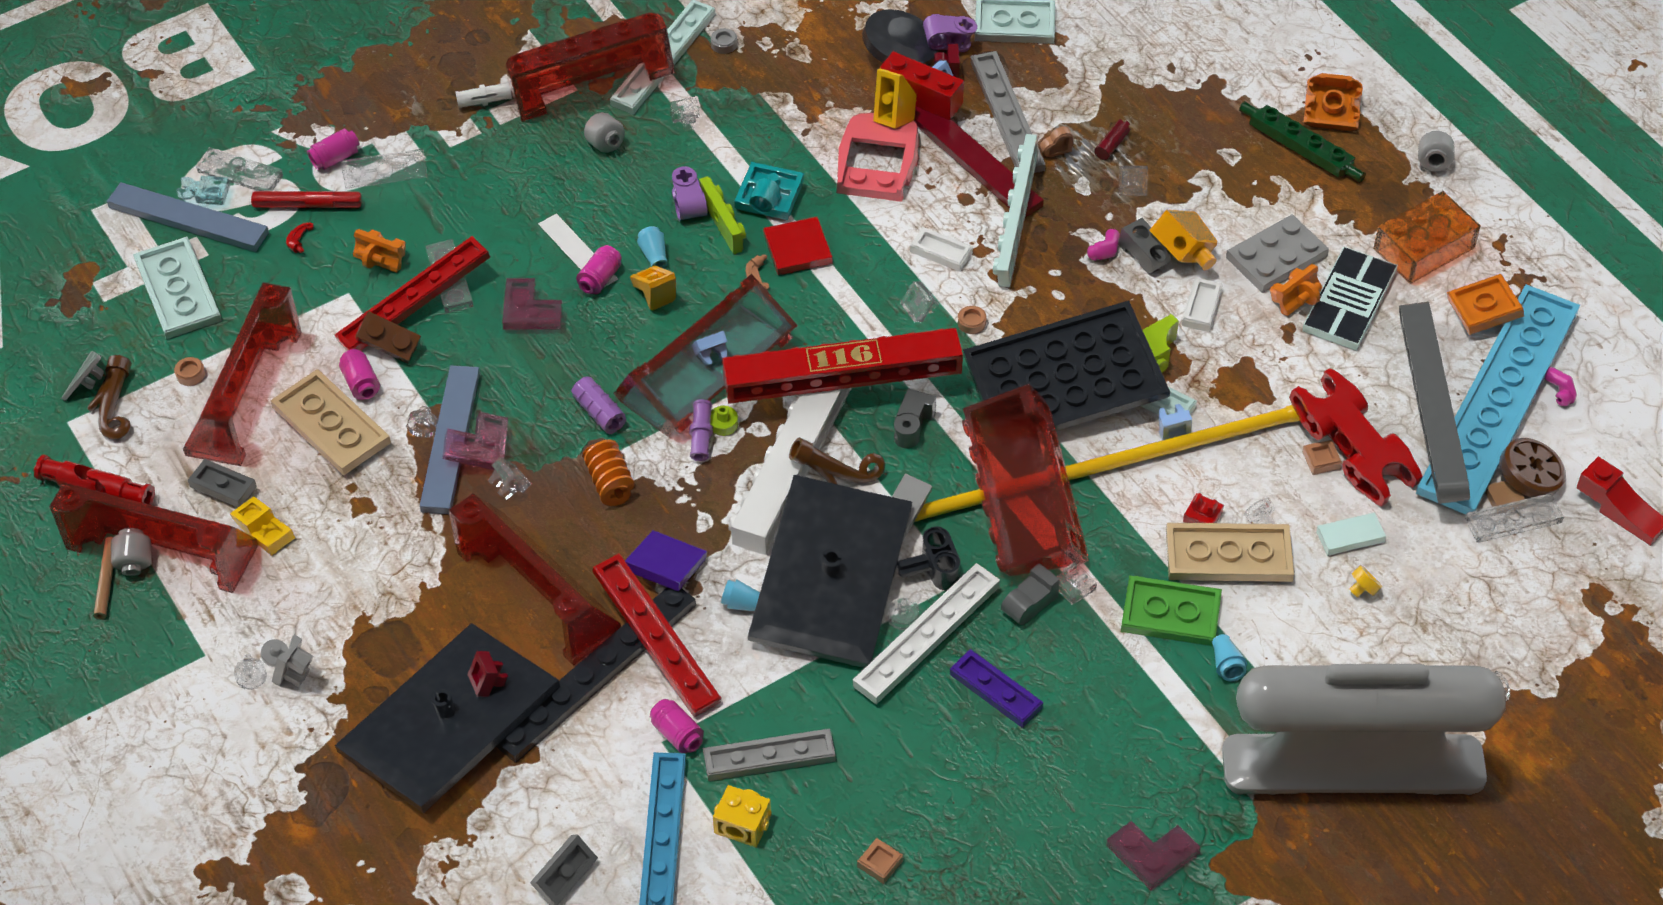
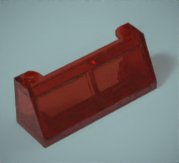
M262 283L183 447L185 456L242 466L246 452L240 446L233 423L234 414L264 349L279 351L280 344L283 341L291 339V342L297 343L302 333L291 287Z
M64 482L49 506L67 550L80 553L82 545L89 541H94L96 544L101 545L107 533L118 535L119 531L123 529H140L151 539L152 545L213 560L209 568L211 574L218 575L217 585L219 590L234 593L258 547L257 538L233 526Z
M474 493L449 509L456 550L460 557L468 562L471 560V556H482L489 563L501 555L553 605L555 614L562 621L565 648L562 649L563 656L573 666L593 652L621 627V623L504 512Z

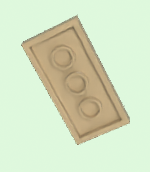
M316 369L270 400L272 408L343 476L391 443L390 436L319 369Z
M1166 524L1169 580L1293 582L1294 568L1289 524Z

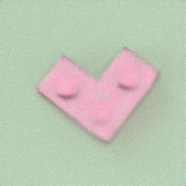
M506 278L502 320L503 330L561 329L562 300H535V278Z
M479 411L476 418L475 434L448 428L444 439L442 459L501 472L504 466L508 418Z
M1132 821L1107 838L1106 846L1150 891L1200 853L1201 848L1179 825L1153 843Z

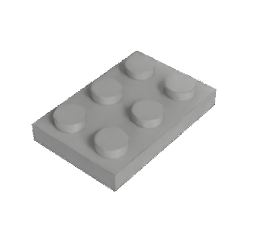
M1291 214L1227 250L1226 259L1263 293L1274 284L1288 279L1290 272L1294 269L1304 270L1310 264H1315L1327 257L1329 248Z

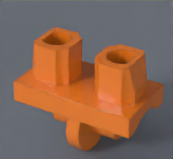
M361 229L354 232L355 248L353 257L361 259L364 267L372 268L374 265L396 273L401 269V260L406 250L405 241L397 238L393 241L385 239L381 232L373 229L369 232Z
M1310 264L1304 270L1296 268L1290 272L1289 281L1284 285L1276 283L1270 287L1272 301L1279 303L1282 314L1288 316L1304 303L1315 305L1320 301L1319 292L1322 290V285L1317 277V265Z

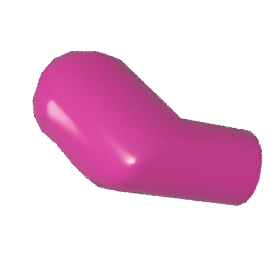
M1115 229L1107 230L1104 241L1096 242L1088 247V257L1091 260H1104L1115 256L1120 233Z

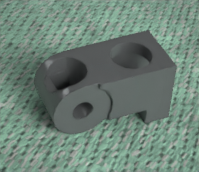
M1142 217L1122 228L1118 245L1124 252L1129 250L1138 260L1143 270L1147 273H1153L1171 262V255L1167 248L1149 231L1151 227Z
M908 388L894 421V441L899 447L908 449L918 444L920 428L924 419L933 420L935 416L936 396Z
M1040 563L1031 570L1030 576L1018 588L1012 590L1002 602L1001 610L1020 625L1026 624L1058 597L1060 579Z

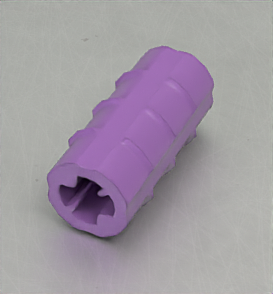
M583 377L575 383L571 390L573 397L580 403V407H583L589 416L597 422V425L608 434L615 433L623 427L626 422L625 414L618 407L617 403L611 400L609 394H606L601 389L600 385L591 377Z

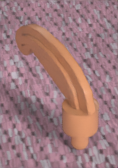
M766 254L762 256L757 255L746 264L745 273L747 279L759 291L769 290V284L766 282L762 283L758 268L764 265L763 261L767 259Z

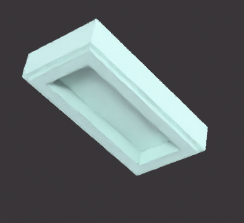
M1375 512L1318 525L1316 531L1327 556L1385 543L1386 535Z

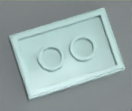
M976 0L975 22L977 24V31L974 41L1054 44L1055 0Z

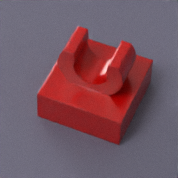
M1196 493L1184 513L1183 522L1217 523L1223 513L1224 504L1219 503L1215 499L1212 500L1202 496L1201 493Z

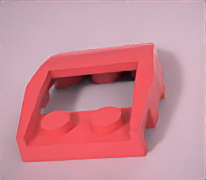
M861 113L853 116L846 127L839 146L836 193L902 202L904 198V185L909 186L913 170L918 165L919 160L917 124L912 121L895 129L874 122V113ZM863 142L905 148L900 173L848 167L847 159L851 143Z

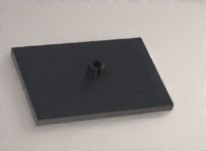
M1129 300L963 349V356L1001 448L1170 397V390Z
M793 475L749 629L748 641L866 668L873 659L913 502Z
M471 623L335 745V748L343 757L419 811L425 813L560 687V683L556 677ZM477 651H489L493 661L503 663L500 674H508L505 685L502 687L493 686L489 697H477L467 675Z

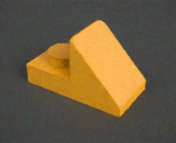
M654 265L630 276L633 287L643 290L650 310H655L675 301L676 277L674 272Z

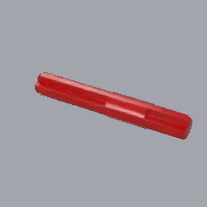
M254 191L252 192L251 203L254 208H360L362 196L360 192Z

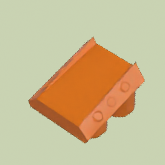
M1320 73L1308 79L1303 123L1311 127L1345 131L1358 129L1360 101L1363 91L1361 82L1355 80L1352 76Z

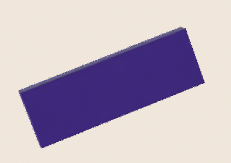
M971 649L950 668V675L1021 728L1043 708V701Z

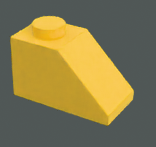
M877 69L873 121L895 129L914 121L916 93L905 77L885 69Z

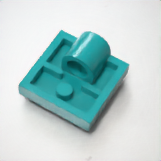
M751 162L734 200L735 209L788 220L804 183V173Z

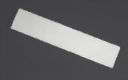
M557 213L538 223L580 269L593 256L594 253ZM613 275L605 286L618 280V278Z

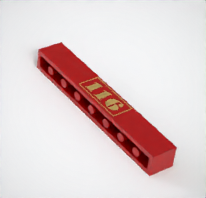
M956 328L938 329L935 331L912 332L896 336H881L865 340H851L849 342L722 358L723 378L728 404L962 374L963 353Z

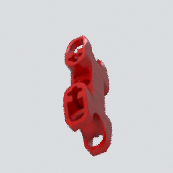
M1331 368L1323 372L1324 374L1320 380L1328 395L1326 398L1315 397L1300 386L1291 391L1289 399L1304 428L1317 440H1321L1326 436L1333 440L1348 458L1342 463L1345 476L1359 492L1364 494L1373 503L1383 506L1388 503V499L1391 497L1389 487L1384 481L1383 476H1395L1405 485L1412 488L1420 483L1423 476L1410 449L1394 433H1390L1384 438L1381 437L1363 415L1368 412V403L1365 397L1353 383Z

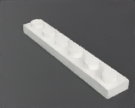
M976 563L853 679V687L875 704L880 702L1000 587V579Z

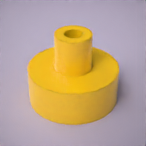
M1362 565L1351 573L1357 582L1349 590L1357 598L1365 590L1374 596L1382 588L1380 582Z

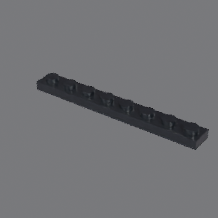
M667 587L653 599L671 627L696 606V599L682 588L676 591ZM628 622L559 680L560 687L496 747L514 763H517L642 654L646 648Z

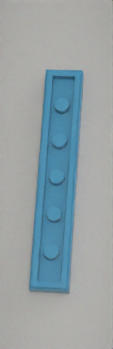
M653 752L639 905H674L686 753Z

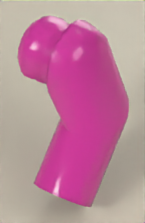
M1549 367L1544 379L1558 386L1559 392L1555 395L1557 397L1556 402L1563 407L1573 404L1577 397L1573 378L1554 367Z

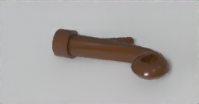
M112 355L108 358L105 379L97 395L87 406V409L91 412L100 404L99 430L103 436L113 440L123 438L130 430V421L127 418L113 417L123 383L129 376L132 364L128 358L121 355Z
M800 437L794 441L789 452L790 460L809 466L827 482L838 484L834 476L855 483L873 482L880 478L885 470V461L879 454L872 453L866 455L860 463L859 470L815 448L813 443ZM870 463H876L872 470L867 471Z

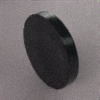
M894 9L877 11L867 19L862 32V39L867 50L882 63L894 51L930 66L935 59L934 54L938 52V50H933L928 45L923 28L924 21L904 11Z

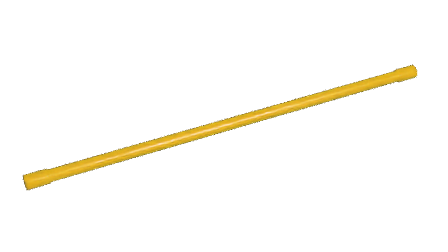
M1288 405L1279 410L924 504L914 522L1287 422H1297L1300 419L1293 406Z

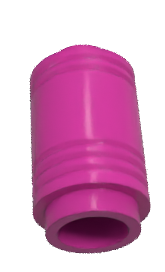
M344 128L311 145L310 149L307 150V155L316 170L321 168L325 170L354 155V153L356 154L358 152L357 146L360 143L353 131L348 132Z
M609 245L597 249L576 276L579 288L583 292L588 294H599L621 266L622 257L618 250Z
M357 349L348 350L343 353L340 358L339 368L353 397L358 400L372 398L378 393L380 383L366 354Z
M663 699L653 706L650 711L651 723L680 753H691L701 746L704 735L703 729L675 701Z

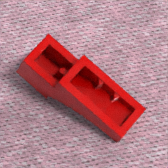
M1598 456L1581 473L1576 488L1601 504L1599 511L1601 514L1651 546L1663 533V515L1652 508L1633 490L1624 479V472Z

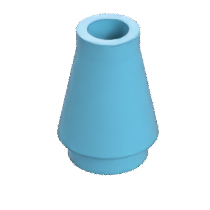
M655 226L642 229L638 233L637 244L650 262L651 267L655 265L665 268L668 262L666 259L664 233Z
M737 579L735 582L728 580L722 595L721 604L728 605L727 609L755 611L760 592Z
M1221 634L1216 636L1212 641V645L1214 647L1217 674L1230 682L1241 679L1247 671L1246 659L1232 643L1228 635Z

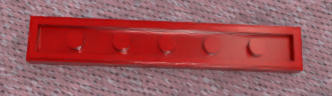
M471 236L368 311L398 325L488 260L490 254ZM368 311L334 334L337 341L346 351L352 349L362 351L368 346L355 338Z
M620 553L594 566L593 574L692 716L695 718L721 703V696Z

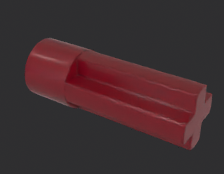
M1118 119L1094 149L1095 155L1099 159L1107 160L1131 130L1129 128L1130 123L1127 120L1123 122L1121 119Z

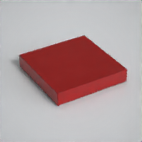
M818 217L763 228V235L778 275L832 264V255Z

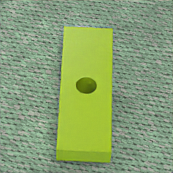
M708 176L699 179L701 190L705 195L707 210L733 255L742 252L743 239L746 238V232L742 223L735 221L732 206L725 204L721 187L714 185Z

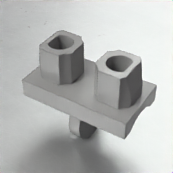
M294 634L291 638L289 649L283 641L278 639H272L263 644L261 648L262 661L268 666L275 667L271 682L280 686L285 679L299 688L309 674L310 668L308 667L312 662L313 655L300 648L302 638Z

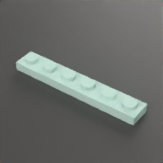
M1026 134L1024 145H1019L1018 161H1020L1019 167H1014L1013 183L1015 187L1010 189L1008 194L1010 210L1005 212L1003 217L1005 233L1004 235L1000 234L998 240L1000 256L995 258L993 263V274L997 275L1000 287H1010L1039 153L1037 135Z

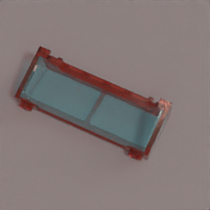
M752 273L740 283L739 288L730 292L723 301L651 360L630 372L613 393L621 403L667 437L674 431H677L679 434L682 433L693 423L690 418L693 416L694 401L699 399L711 401L725 389L723 362L720 361L719 355L711 350L710 358L712 364L705 366L698 355L695 356L691 346L696 340L724 331L728 341L726 342L727 357H732L734 355H748L771 351L777 345L781 349L794 338L791 332L798 325Z

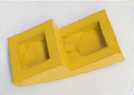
M254 496L230 513L232 519L271 556L295 539L292 529L275 518L271 508Z

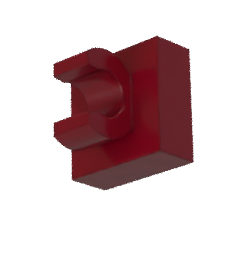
M947 44V54L943 52L934 54L935 64L939 60L947 61L953 76L959 78L960 59L958 44Z
M489 651L476 652L467 674L477 697H489L493 686H504L508 678V674H500L503 663L493 661Z

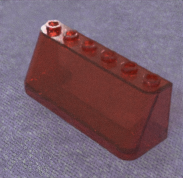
M657 13L642 14L517 53L509 57L506 62L511 95L521 121L547 114L546 106L541 96L543 94L641 63L650 81L675 73L667 27L663 18Z
M1029 383L963 408L965 420H962V425L966 435L971 439L972 446L969 447V453L972 461L977 464L978 473L975 474V478L980 490L984 492L985 500H982V506L986 516L990 517L992 527L989 528V535L993 544L997 545L999 554L995 556L999 570L1005 572L1008 576L1031 573V570L1039 563L1047 570L1077 566L1088 562V551L1053 417L1048 404Z

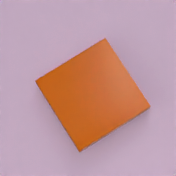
M1502 274L1447 292L1450 304L1469 335L1524 317L1522 305Z

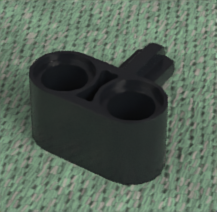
M938 526L927 529L923 534L922 555L899 560L897 563L899 576L905 578L927 572L938 589L947 591L960 579V558L948 531Z

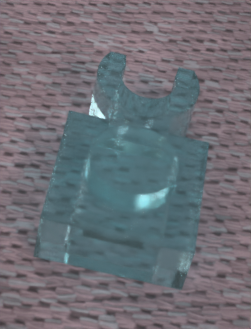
M201 175L200 181H194L191 177H182L180 180L182 188H177L178 197L182 200H189L195 197L196 203L224 205L230 188V182L228 177Z

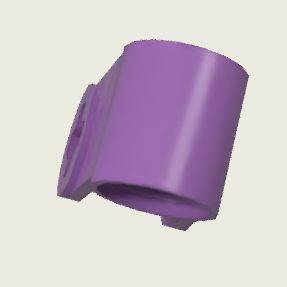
M933 14L924 20L923 28L931 49L947 50V44H958L959 52H966L971 46V36L977 31V24L973 19L965 16L955 17Z
M686 166L676 168L672 173L674 185L672 196L679 221L707 216L705 195L701 190L695 170Z

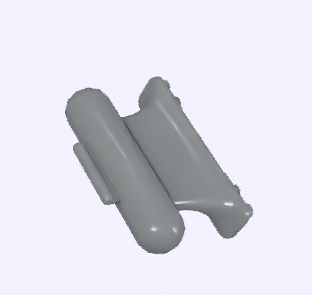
M1331 664L1264 665L1252 668L1237 687V707L1242 719L1250 727L1260 731L1276 733L1233 734L1227 737L1222 747L1224 780L1227 787L1238 795L1297 793L1471 795L1483 790L1487 781L1483 748L1480 741L1472 735L1445 734V732H1481L1491 729L1501 719L1506 710V690L1501 679L1489 668L1475 665Z

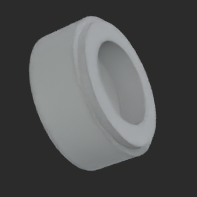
M726 28L714 31L711 35L712 49L720 54L733 52L737 48L736 33Z

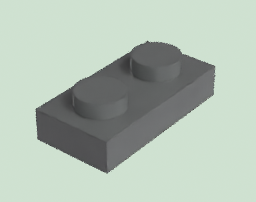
M207 459L201 462L188 479L191 488L236 507L245 503L257 487L255 479Z
M571 835L530 883L549 905H558L595 863L598 857L579 835Z

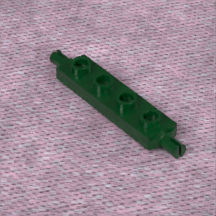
M1246 101L1240 105L1239 111L1251 117L1249 124L1337 177L1348 175L1358 181V183L1364 180L1366 173L1353 166L1356 157L1346 152L1343 148L1327 141L1321 135L1312 132L1299 122L1292 120L1269 105L1263 108H1255Z

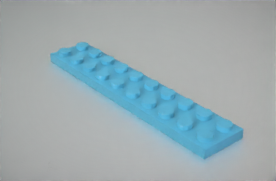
M1525 284L1518 297V301L1524 309V317L1504 324L1455 416L1469 482L1470 500L1442 503L1441 505L1471 517L1474 516L1488 485L1491 483L1500 465L1501 453L1513 440L1580 308L1579 304ZM1429 464L1417 487L1416 494L1438 503Z

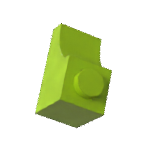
M1173 314L1143 329L1162 373L1169 365L1171 350L1169 345L1177 338L1179 320Z

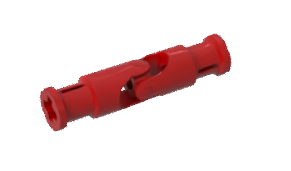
M44 454L37 459L34 467V478L44 481L46 479L57 482L60 487L84 492L120 504L125 502L138 505L142 510H148L155 497V487L151 484L141 485L132 482L130 478L93 469L70 461L59 462L52 460L51 457Z

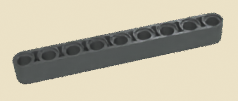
M1429 301L1399 305L1401 328L1438 504L1470 500L1467 472Z

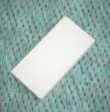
M922 227L910 245V252L960 272L972 255L973 246Z
M1200 278L1194 279L1181 326L1210 332L1222 291V283Z

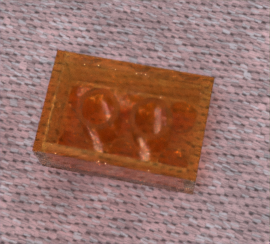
M1442 191L1379 225L1373 249L1385 261L1398 265L1396 271L1409 284H1412L1473 250L1476 246L1481 225Z

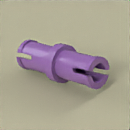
M699 399L693 403V424L689 426V434L692 436L690 457L695 461H705L709 458V438L713 434V427L710 425L712 404L708 400Z

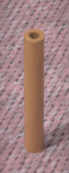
M107 537L104 544L93 615L94 618L99 620L105 619L107 614L114 568L111 564V540L113 537Z

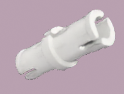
M509 82L486 87L483 84L479 85V88L456 91L459 109L478 104L487 106L488 102L512 99Z

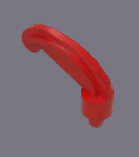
M307 222L293 229L286 238L288 248L295 253H303L304 249L299 240L306 230L314 228V224Z

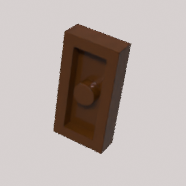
M369 311L355 336L356 340L407 364L421 340L420 335Z

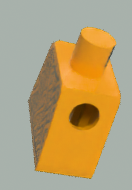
M1166 210L1149 230L1180 262L1197 263L1205 271L1214 266L1217 261L1211 253L1217 246V240L1196 212Z

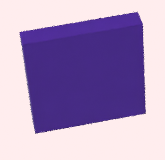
M652 530L625 562L635 575L679 591L704 563L707 551Z

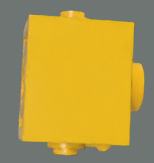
M728 785L719 804L714 809V833L757 848L764 831H767L772 814L770 799L760 796L753 790H742Z

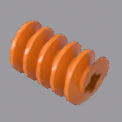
M608 439L590 445L584 450L582 457L584 458L585 465L588 467L589 474L592 476V481L596 486L597 493L600 495L601 502L608 506L624 504L631 496V490L635 484L630 470L627 468V463L623 459V454L619 450L618 443L615 440Z

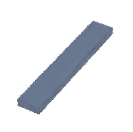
M122 182L119 183L107 200L108 207L253 252L258 250L269 234L268 226Z
M450 365L419 506L422 513L451 514L480 377L479 367Z

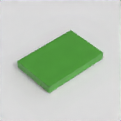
M1129 575L1121 632L1213 646L1212 641L1216 637L1222 589Z

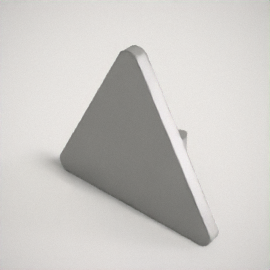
M94 351L90 352L61 399L66 401L80 383L88 389H93L96 381L88 377L89 373L99 380L104 374V371L96 365L101 359L100 355Z

